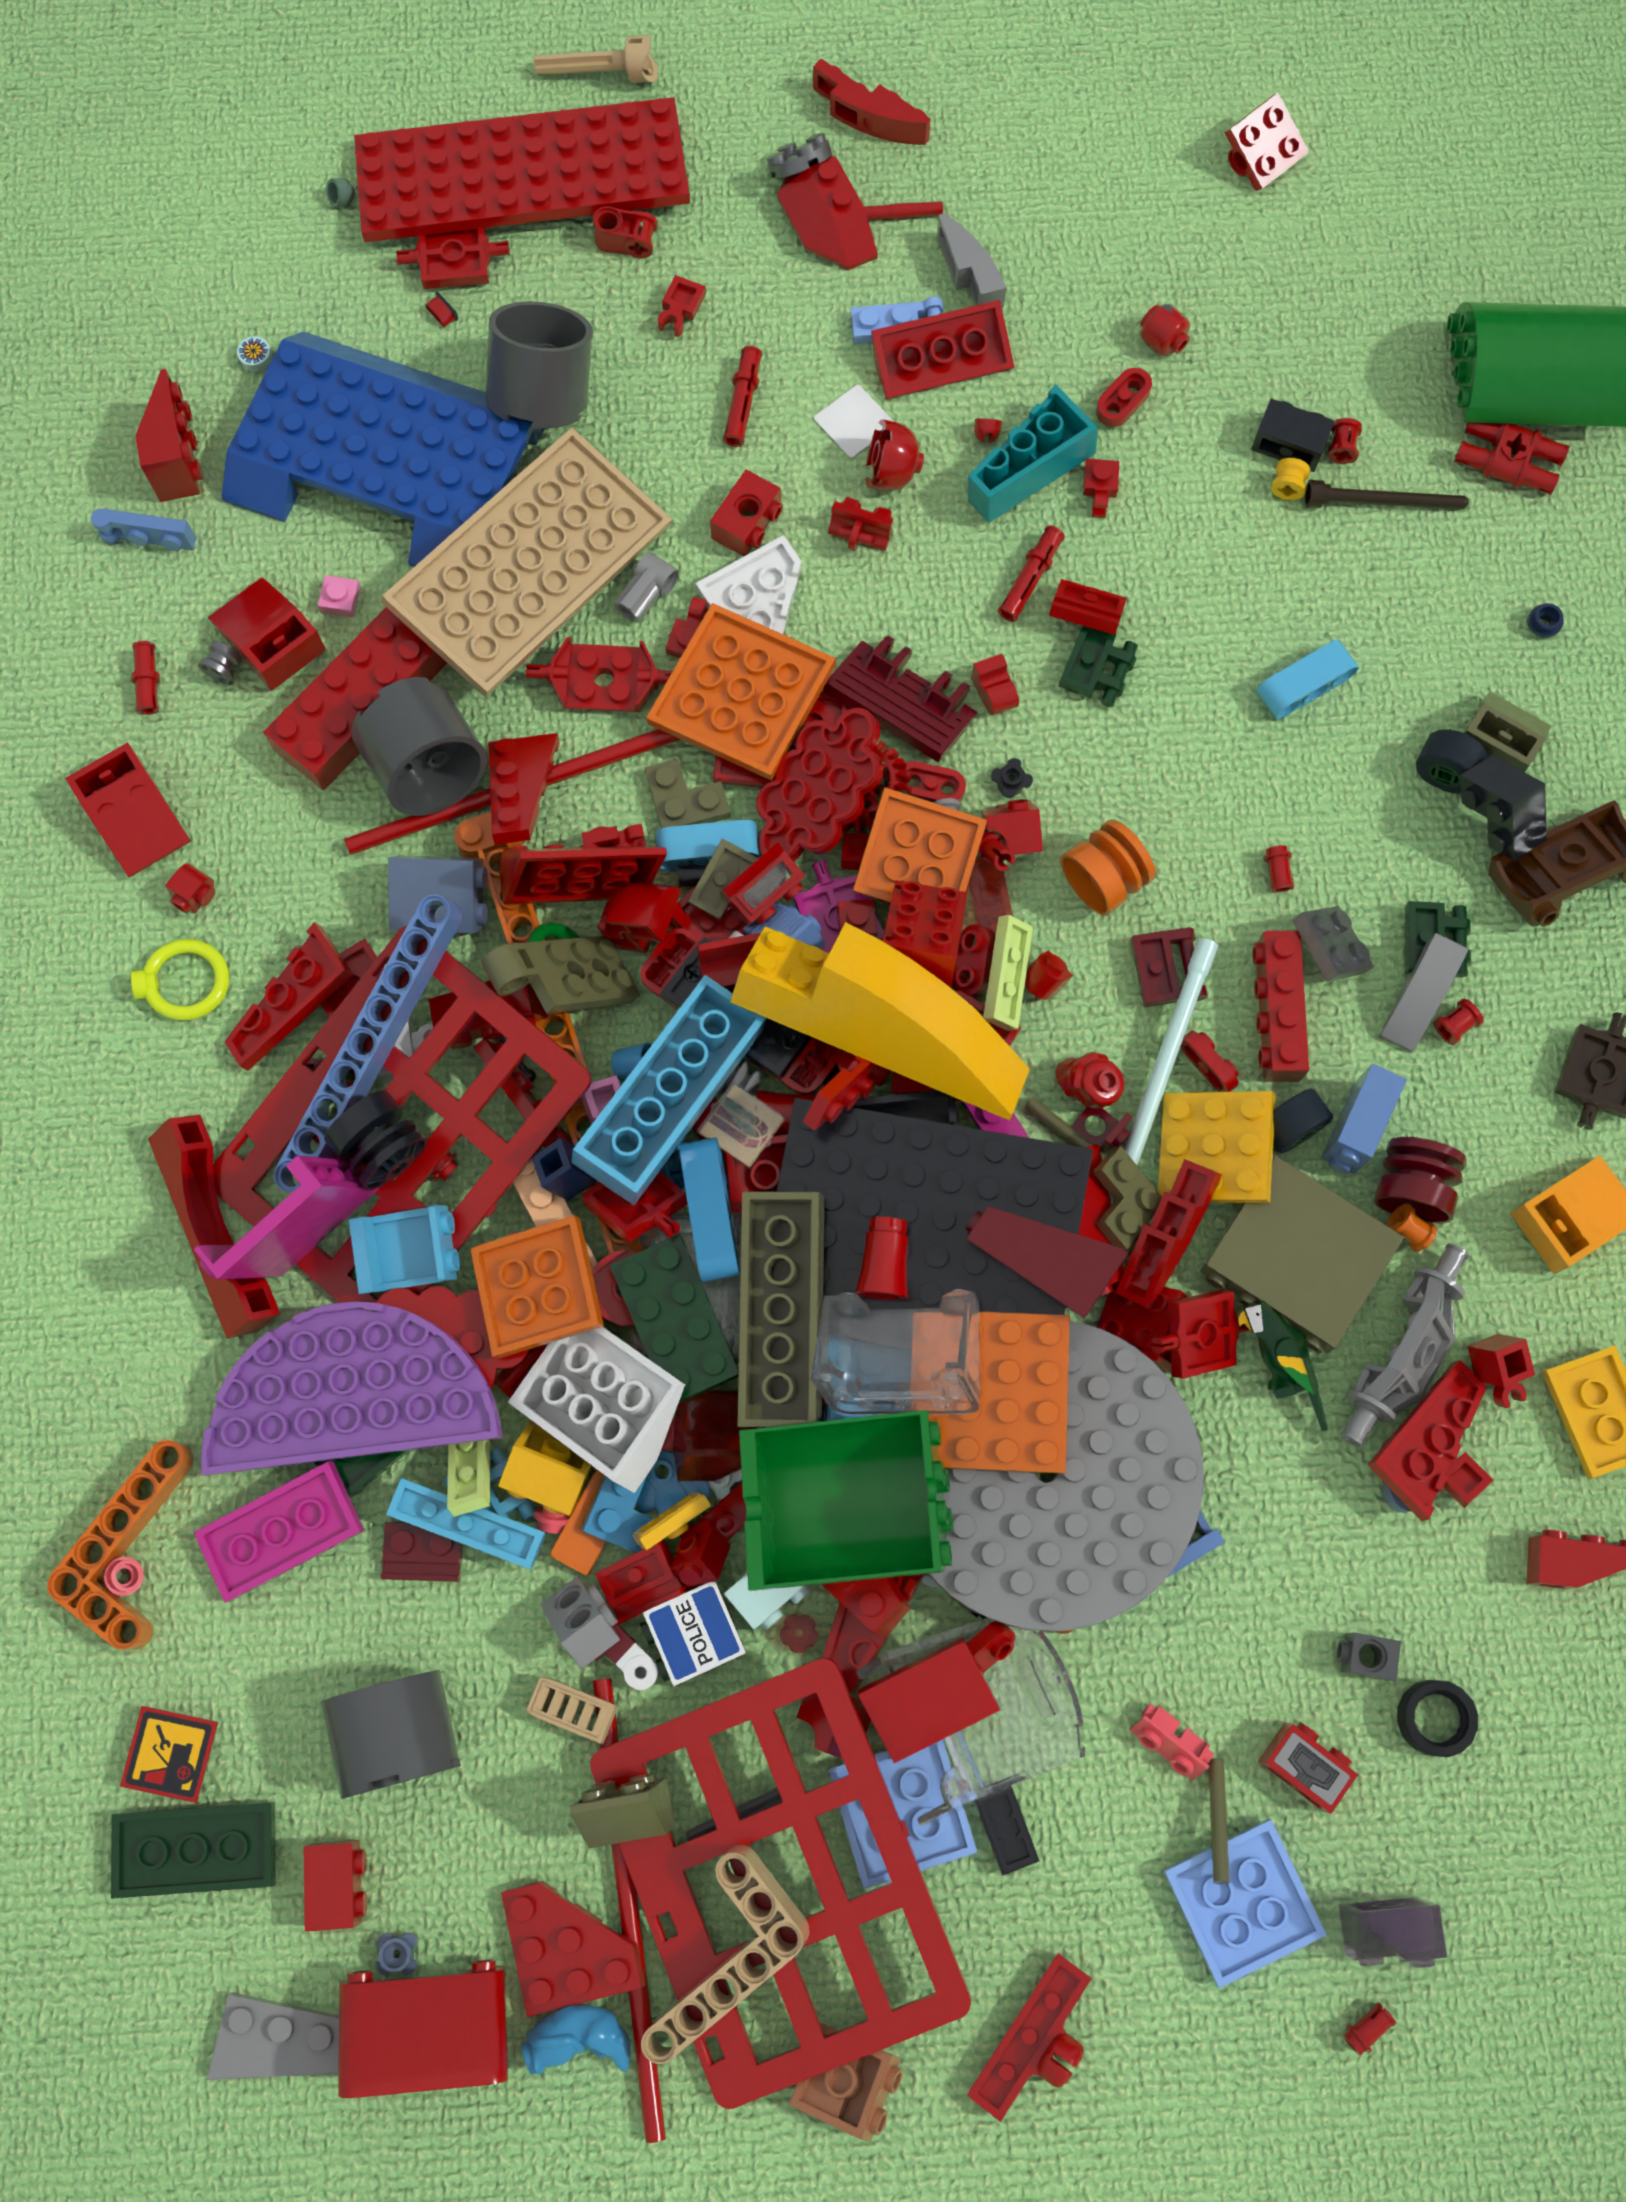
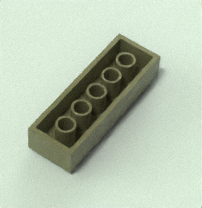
M742 1192L738 1427H775L822 1421L825 1197L820 1192Z

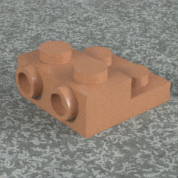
M820 2023L825 2036L839 2031ZM880 2050L796 2084L789 2105L852 2136L871 2142L873 2134L879 2136L885 2127L888 2112L883 2109L888 2092L894 2094L901 2083L903 2070L898 2067L901 2058Z

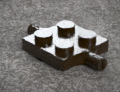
M1613 1013L1608 1030H1595L1582 1024L1575 1028L1554 1093L1575 1100L1583 1106L1579 1121L1577 1122V1126L1580 1128L1584 1126L1583 1129L1592 1130L1598 1111H1604L1623 1119L1626 1118V1037L1622 1036L1626 1025L1625 1014L1621 1017L1622 1013Z

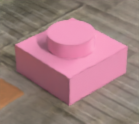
M325 575L318 602L320 612L354 617L361 590L359 580Z

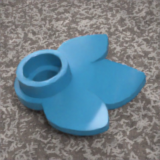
M660 1451L656 1463L647 1475L636 1505L640 1513H647L656 1508L660 1515L693 1491L704 1494L706 1498L709 1497L710 1487L705 1476L697 1467L682 1464L680 1459L672 1452ZM659 1464H664L668 1467L669 1475L666 1478L658 1475L657 1467Z

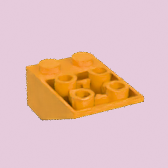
M1599 1155L1510 1214L1555 1275L1581 1260L1626 1229V1190Z

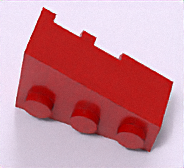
M894 1577L821 1584L874 1634L885 1639L911 1609Z

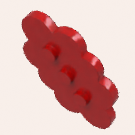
M851 708L843 712L834 725L825 720H815L807 724L800 731L797 737L796 749L790 750L783 755L775 773V780L767 783L757 796L756 808L758 815L767 822L759 836L758 846L762 855L777 842L780 843L793 862L801 856L805 849L814 854H825L839 843L843 825L855 821L861 815L864 809V794L873 791L883 776L881 758L872 751L880 738L881 728L878 720L868 710Z
M433 1286L417 1296L411 1290L395 1288L382 1294L376 1302L415 1313L435 1323L450 1334L476 1362L487 1380L490 1390L495 1385L498 1370L516 1368L529 1356L530 1349L499 1359L492 1357L479 1290L477 1289L465 1291L456 1296L446 1287Z

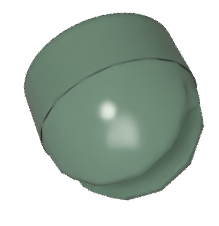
M331 178L328 180L326 191L332 206H345L352 202L355 190L348 180L343 178Z

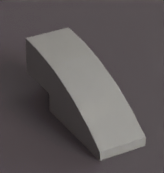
M945 213L939 214L937 238L956 290L969 287L975 305L1000 300L1001 306L1004 308L1006 285L987 251L961 224Z
M1437 933L1427 940L1413 971L1409 973L1379 1037L1412 1053L1437 1012L1469 949Z

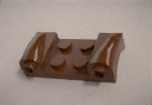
M1613 800L1546 831L1547 841L1515 861L1501 853L1492 856L1488 874L1530 926L1541 925L1545 927L1550 925L1558 918L1563 899L1617 874L1622 882L1626 883V821L1619 804Z

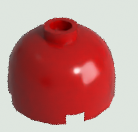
M882 419L878 423L883 428L882 430H874L868 450L866 466L872 465L873 477L872 479L866 477L867 488L895 491L904 488L912 480L914 473L919 474L921 472L924 454L919 452V443L912 430L903 424Z

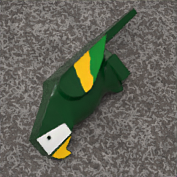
M1264 1300L1247 1305L1238 1316L1239 1326L1245 1324L1251 1332L1258 1336L1261 1357L1272 1374V1378L1268 1382V1390H1273L1276 1399L1296 1395L1307 1390L1321 1430L1326 1431L1328 1425L1318 1391L1319 1385L1304 1335L1290 1326Z

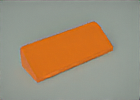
M597 1469L550 1552L552 1558L587 1577L607 1543L603 1539L580 1530L604 1475Z

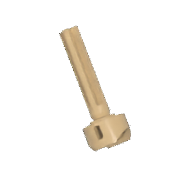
M652 35L627 36L624 50L535 55L533 59L535 64L534 71L537 75L626 70L631 84L656 82L658 78V65L649 53Z

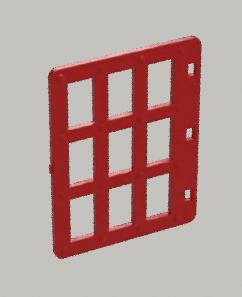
M407 926L402 927L395 934L213 1164L216 1194L253 1227L275 1208L255 1188L287 1148L378 981L377 974L388 962ZM426 938L420 940L417 945L418 955H422L427 950L428 942ZM445 951L433 976L458 996V998L410 1058L394 1045L383 1065L385 1069L395 1076L385 1088V1091H388L400 1107L405 1104L412 1093H415L444 1119L427 1139L428 1144L417 1160L396 1179L379 1187V1190L375 1192L380 1199L366 1217L427 1208L414 1194L463 1135L493 1162L452 1212L455 1223V1231L451 1234L453 1249H456L458 1252L484 1218H489L498 1207L496 1205L497 1202L586 1093L592 1079L587 1068L499 996L448 951ZM408 971L403 972L399 978L401 989L409 982L410 976ZM389 1003L381 1011L383 1021L388 1020L392 1010ZM478 1013L503 1034L507 1040L458 1100L428 1073L475 1014ZM371 1036L365 1040L363 1045L364 1051L370 1053L374 1045ZM320 1049L327 1056L313 1071L306 1064L316 1051ZM527 1055L555 1078L557 1083L513 1138L507 1142L482 1121L478 1114ZM314 1135L312 1139L320 1144L318 1136ZM249 1137L256 1145L246 1158L243 1159L236 1152ZM335 1154L332 1159H339V1158H338L337 1155ZM351 1236L333 1258L316 1245L296 1263L301 1270L339 1303H376L378 1301V1298L372 1293L359 1294L357 1279L351 1275L355 1269ZM431 1284L409 1287L404 1289L411 1290L413 1293L419 1296L424 1290L428 1289L431 1286Z
M826 1657L816 1659L602 1748L592 1756L590 1768L596 1784L615 1781L616 1787H619L622 1784L629 1783L632 1777L648 1774L645 1763L686 1747L717 1829L678 1845H675L671 1832L666 1835L618 1843L677 2000L748 1942L745 1941L716 1953L685 1870L723 1855L735 1845H745L753 1850L752 1842L792 1826L825 1908L822 1911L805 1917L809 1924L810 1933L803 1947L830 1936H836L867 2015V2020L825 2036L794 1957L773 1976L800 2043L799 2047L758 2063L737 2005L693 2041L714 2099L721 2107L726 2109L737 2108L958 2020L968 2013L971 2006V1994L907 1838L910 1836L905 1821L899 1818L840 1668L834 1660ZM817 1693L849 1775L807 1792L775 1709ZM751 1720L783 1802L741 1819L709 1737ZM859 1799L892 1882L849 1899L816 1816ZM736 1858L729 1859L734 1875L739 1877L745 1876L746 1867L744 1863ZM762 1892L754 1893V1902L760 1909L769 1910L772 1908L768 1895ZM903 1908L936 1992L892 2009L859 1925ZM670 1912L678 1933L669 1939L666 1938L658 1915ZM782 1926L779 1928L780 1937L786 1943L793 1944L798 1941L797 1934L791 1927ZM756 1952L748 1954V1960L753 1967L766 1963L764 1957ZM718 1979L717 1986L719 1990L725 1995H732L727 1980ZM686 2006L687 2014L692 2020L703 2021L702 2011L697 2006ZM713 2035L717 2036L724 2057L717 2059L716 2062H713L704 2039Z

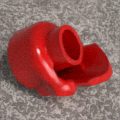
M1090 1052L1081 1057L1065 1059L1056 1066V1079L1067 1096L1076 1097L1086 1107L1097 1109L1110 1106L1117 1102L1123 1094L1125 1086L1124 1076L1120 1069L1113 1062L1109 1061L1107 1055Z

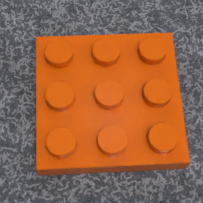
M884 787L852 892L888 904L891 903L895 880L904 882L915 881L922 885L939 888L950 887L957 891L966 892L987 820Z
M576 1215L470 1248L492 1357L497 1359L604 1327L580 1218Z

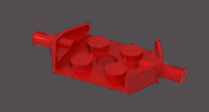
M570 637L565 639L551 659V663L547 665L526 664V678L547 679L548 684H552L563 709L640 712L653 691L659 689V685H665L673 671H662L655 668V664L643 641L639 642L640 647L572 644ZM601 674H609L614 678L613 682L605 687L597 685L595 679Z

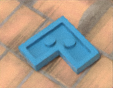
M603 1475L580 1530L634 1553L643 1550L637 1545L632 1535L654 1518L633 1509L647 1476L636 1492L633 1493Z

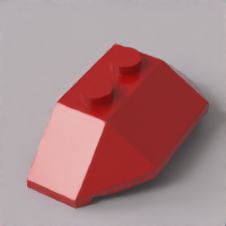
M832 155L821 163L818 162L816 157L814 162L809 164V169L785 177L777 192V199L806 250L827 260L839 263L841 267L847 270L878 258L865 208L836 156Z

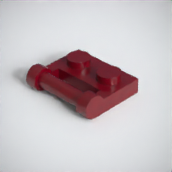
M1187 927L1132 935L1130 941L1144 1007L1177 1003L1182 987L1179 988L1171 944L1179 945L1186 977L1188 965L1194 951L1193 942L1196 940L1194 928ZM1202 985L1197 1001L1208 997L1205 985Z

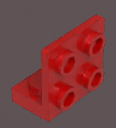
M1120 1281L1113 1283L1114 1291L1108 1294L1097 1328L1120 1337L1151 1359L1162 1372L1171 1374L1170 1350L1156 1353L1152 1348V1345L1156 1343L1151 1342L1154 1337L1169 1334L1168 1301L1188 1296L1181 1290L1164 1287L1151 1308L1148 1309L1115 1294Z

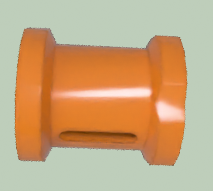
M1403 1204L1396 1208L1386 1223V1226L1404 1236L1409 1242V1247L1414 1252H1420L1429 1247L1436 1238L1438 1230L1432 1222H1425L1415 1214L1414 1207L1410 1204Z

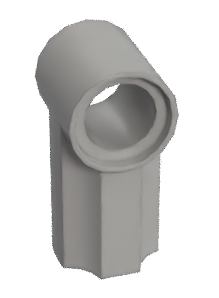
M647 552L639 560L633 579L615 600V608L630 622L639 623L659 596H666L673 589L679 577V570L655 554Z

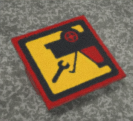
M141 1706L120 1787L197 1803L218 1722Z

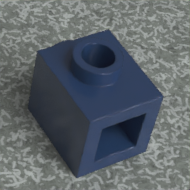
M559 1138L533 1156L532 1160L541 1187L569 1201L596 1183L597 1180L572 1163V1152L575 1145Z

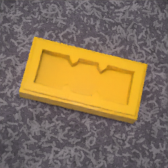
M693 1491L635 1531L632 1537L640 1548L648 1550L665 1537L671 1540L684 1533L689 1528L687 1522L709 1508L711 1504L704 1494Z

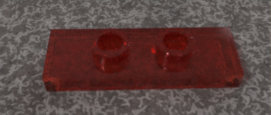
M976 859L969 879L976 924L990 928L996 936L998 917L1005 915L1013 916L1004 871L996 869L990 861Z

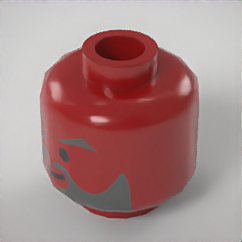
M1157 304L1153 306L1141 320V337L1143 341L1160 356H1167L1172 352L1178 354L1186 347L1190 340L1188 336L1190 330L1189 320L1171 304H1163L1162 306Z

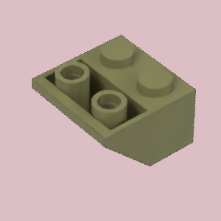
M1489 691L1464 733L1483 745L1487 751L1488 758L1494 755L1525 772L1546 740L1551 725Z
M653 1773L632 1777L629 1783L622 1784L619 1787H616L615 1781L594 1784L591 1786V1790L581 1792V1798L569 1806L571 1816L588 1848L666 1835L675 1828L667 1778L654 1780Z

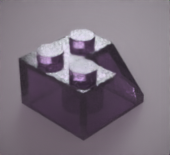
M1419 1897L1339 1904L1345 1953L1354 1960H1359L1360 1966L1384 1964L1383 1957L1396 1956L1400 1962H1409L1410 1967L1422 1968L1435 1966L1434 1959L1447 1958L1441 1912L1438 1904Z

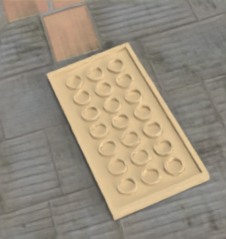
M571 427L382 595L381 603L486 698L671 525L672 518Z

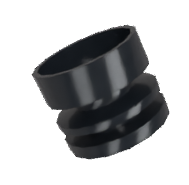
M385 1090L369 1094L348 1108L333 1122L324 1137L325 1142L341 1161L353 1159L349 1170L353 1176H359L358 1181L365 1191L379 1188L399 1176L417 1160L428 1144L427 1138L423 1133L415 1131L416 1126L412 1120L399 1122L402 1118L403 1110L388 1091Z

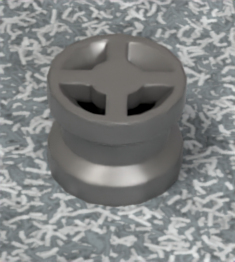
M212 641L208 648V656L200 660L198 667L214 680L229 684L233 677L232 670L240 666L243 658L226 644Z

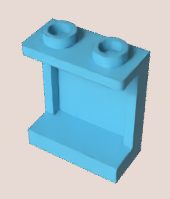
M431 1205L427 1208L348 1219L359 1294H371L395 1288H409L458 1280L457 1271L460 1269V1258L457 1250L453 1249L451 1236L455 1231V1223L452 1213L448 1211L447 1205Z

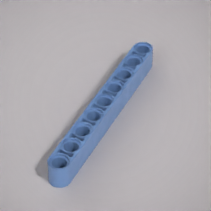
M433 894L423 898L419 903L275 1168L274 1181L282 1191L292 1193L301 1185L300 1183L298 1185L294 1183L293 1174L286 1167L297 1155L330 1159L334 1157L335 1153L324 1140L325 1134L342 1113L366 1097L461 923L462 911L455 902L443 896ZM444 905L446 908L445 917L441 921L436 922L434 917L435 911L438 907ZM426 938L428 942L427 950L422 955H418L417 945L420 940ZM408 971L410 976L409 982L401 989L399 978L403 972ZM389 1003L392 1012L388 1020L383 1021L381 1011ZM371 1036L374 1045L370 1053L365 1054L363 1045L365 1040ZM353 1069L356 1078L352 1086L348 1087L346 1075ZM335 1102L338 1111L334 1119L331 1120L328 1115V1108L331 1103ZM314 1135H317L320 1141L316 1152H313L310 1147V1142Z

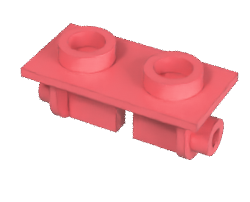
M1149 1703L1141 1714L1142 1718L1129 1729L1138 1737L1139 1742L1147 1749L1159 1753L1170 1762V1766L1174 1771L1182 1776L1189 1777L1191 1780H1194L1208 1770V1763L1214 1755L1209 1750L1210 1745L1188 1728L1182 1732L1180 1737H1177L1174 1733L1181 1722L1165 1711L1160 1705L1155 1707Z

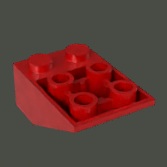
M166 369L160 370L135 436L140 466L160 502L199 495L198 480H203L198 459H194L193 451L198 450L196 437L193 430H189L188 422L193 421L192 412L188 401H183L178 381L172 382Z
M263 577L207 617L271 691L326 651L318 631L296 606Z
M128 742L65 778L81 806L129 878L191 842L141 759Z

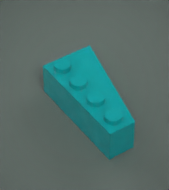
M1055 384L1048 392V397L1041 404L1037 403L1031 409L1029 417L1019 427L1015 426L1008 433V439L1000 447H995L968 475V502L990 523L1084 462L1086 458L1088 459L1096 454L1098 427Z

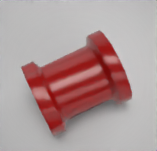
M1352 418L1337 419L1334 421L1331 429L1334 435L1333 443L1329 447L1327 455L1332 462L1337 464L1353 463L1359 456L1356 445L1357 438L1362 432V424Z
M1463 998L1457 1002V1007L1445 1017H1438L1433 1024L1442 1039L1454 1046L1460 1041V1037L1472 1027H1480L1484 1023V1019L1480 1010L1471 1001Z

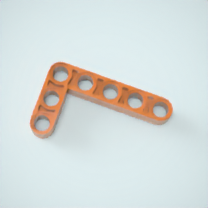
M173 1440L159 1441L150 1449L53 1570L47 1581L48 1594L57 1603L117 1649L138 1650L149 1643L153 1628L151 1622L123 1598L113 1595L106 1589L104 1583H102L103 1573L106 1566L112 1560L121 1557L190 1471L194 1459L192 1451L187 1446ZM176 1449L178 1461L173 1467L167 1469L164 1463L165 1456L170 1450ZM150 1480L153 1484V1492L150 1497L143 1500L140 1496V1487L145 1481ZM125 1511L128 1516V1523L122 1531L118 1532L115 1527V1519L118 1514ZM100 1543L103 1549L102 1557L99 1561L93 1563L89 1556L90 1550L95 1544ZM70 1575H74L77 1580V1588L71 1595H68L64 1588L65 1581ZM103 1598L106 1601L107 1610L104 1616L98 1619L94 1615V1605L96 1601ZM132 1621L136 1625L137 1631L135 1638L128 1643L123 1637V1629L128 1622Z

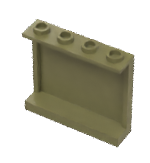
M1275 1156L1272 1161L1270 1203H1244L1200 1272L1206 1275L1205 1280L1219 1290L1228 1289L1234 1291V1294L1239 1296L1238 1302L1244 1307L1264 1300L1290 1326L1304 1335L1307 1348L1317 1353L1324 1351L1328 1354L1336 1349L1403 1241L1404 1236L1283 1159Z

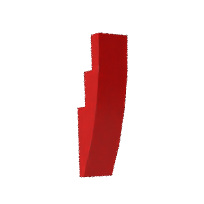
M1184 1159L1171 1192L1164 1191L1150 1226L1143 1225L1115 1294L1148 1309L1151 1308L1187 1249L1207 1210L1222 1174Z

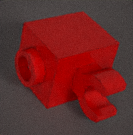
M1495 1334L1467 1346L1474 1374L1482 1383L1495 1386L1493 1400L1497 1406L1503 1408L1510 1407L1508 1400L1510 1392L1513 1400L1522 1402L1526 1400V1390L1518 1382L1535 1375L1526 1339Z

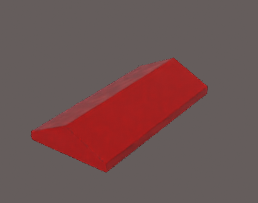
M1000 300L871 331L876 370L886 399L1015 368Z

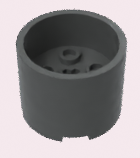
M516 302L496 309L489 317L485 400L489 409L507 421L511 419V416L533 421L532 428H558L577 422L579 414L584 409H587L593 329L589 321L569 308L545 302Z
M412 677L393 682L377 691L380 697L364 712H357L352 724L351 733L355 746L391 805L403 814L424 816L443 811L465 798L483 777L487 765V755L482 744L445 687L430 683L425 677Z
M440 1670L380 1683L321 1701L341 1799L461 1766Z

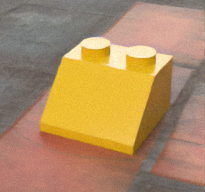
M530 1420L512 1448L498 1486L506 1489L515 1498H528L542 1504L549 1512L555 1514L564 1513L570 1516L593 1466Z

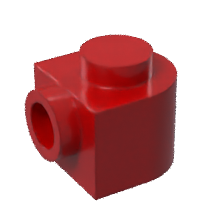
M190 863L182 865L165 884L172 897L170 902L185 914H188L189 911L196 914L199 908L208 905L215 895L214 879Z
M1048 950L1040 954L1027 969L1025 987L1037 998L1048 1000L1057 995L1073 975L1068 971L1066 963Z

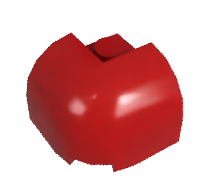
M642 882L627 884L612 894L605 905L597 928L606 939L615 945L616 949L647 953L651 941L664 942L668 929L685 928L688 930L691 918L682 910L681 904L677 902L681 892L680 889L675 886Z

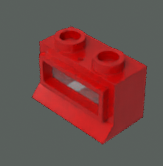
M777 842L726 886L720 894L748 926L755 920L761 925L776 912L772 906L782 896L786 901H789L804 888L799 881L805 877V874L786 854L780 843Z

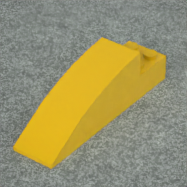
M846 922L830 953L765 926L740 969L730 1001L735 1005L1009 1121L1030 1070L980 1013L948 985L901 952Z

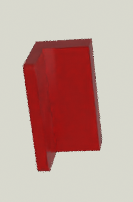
M761 932L697 945L702 978L706 975L728 991L734 990L740 969Z

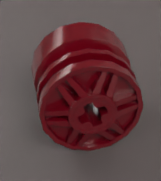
M1396 1137L1388 1141L1386 1149L1388 1156L1384 1159L1383 1166L1391 1174H1385L1379 1178L1374 1198L1376 1206L1392 1213L1399 1206L1410 1204L1414 1207L1415 1214L1425 1222L1440 1224L1452 1221L1458 1201V1194L1451 1187L1462 1183L1463 1176L1461 1171L1466 1166V1155L1447 1144L1418 1137Z

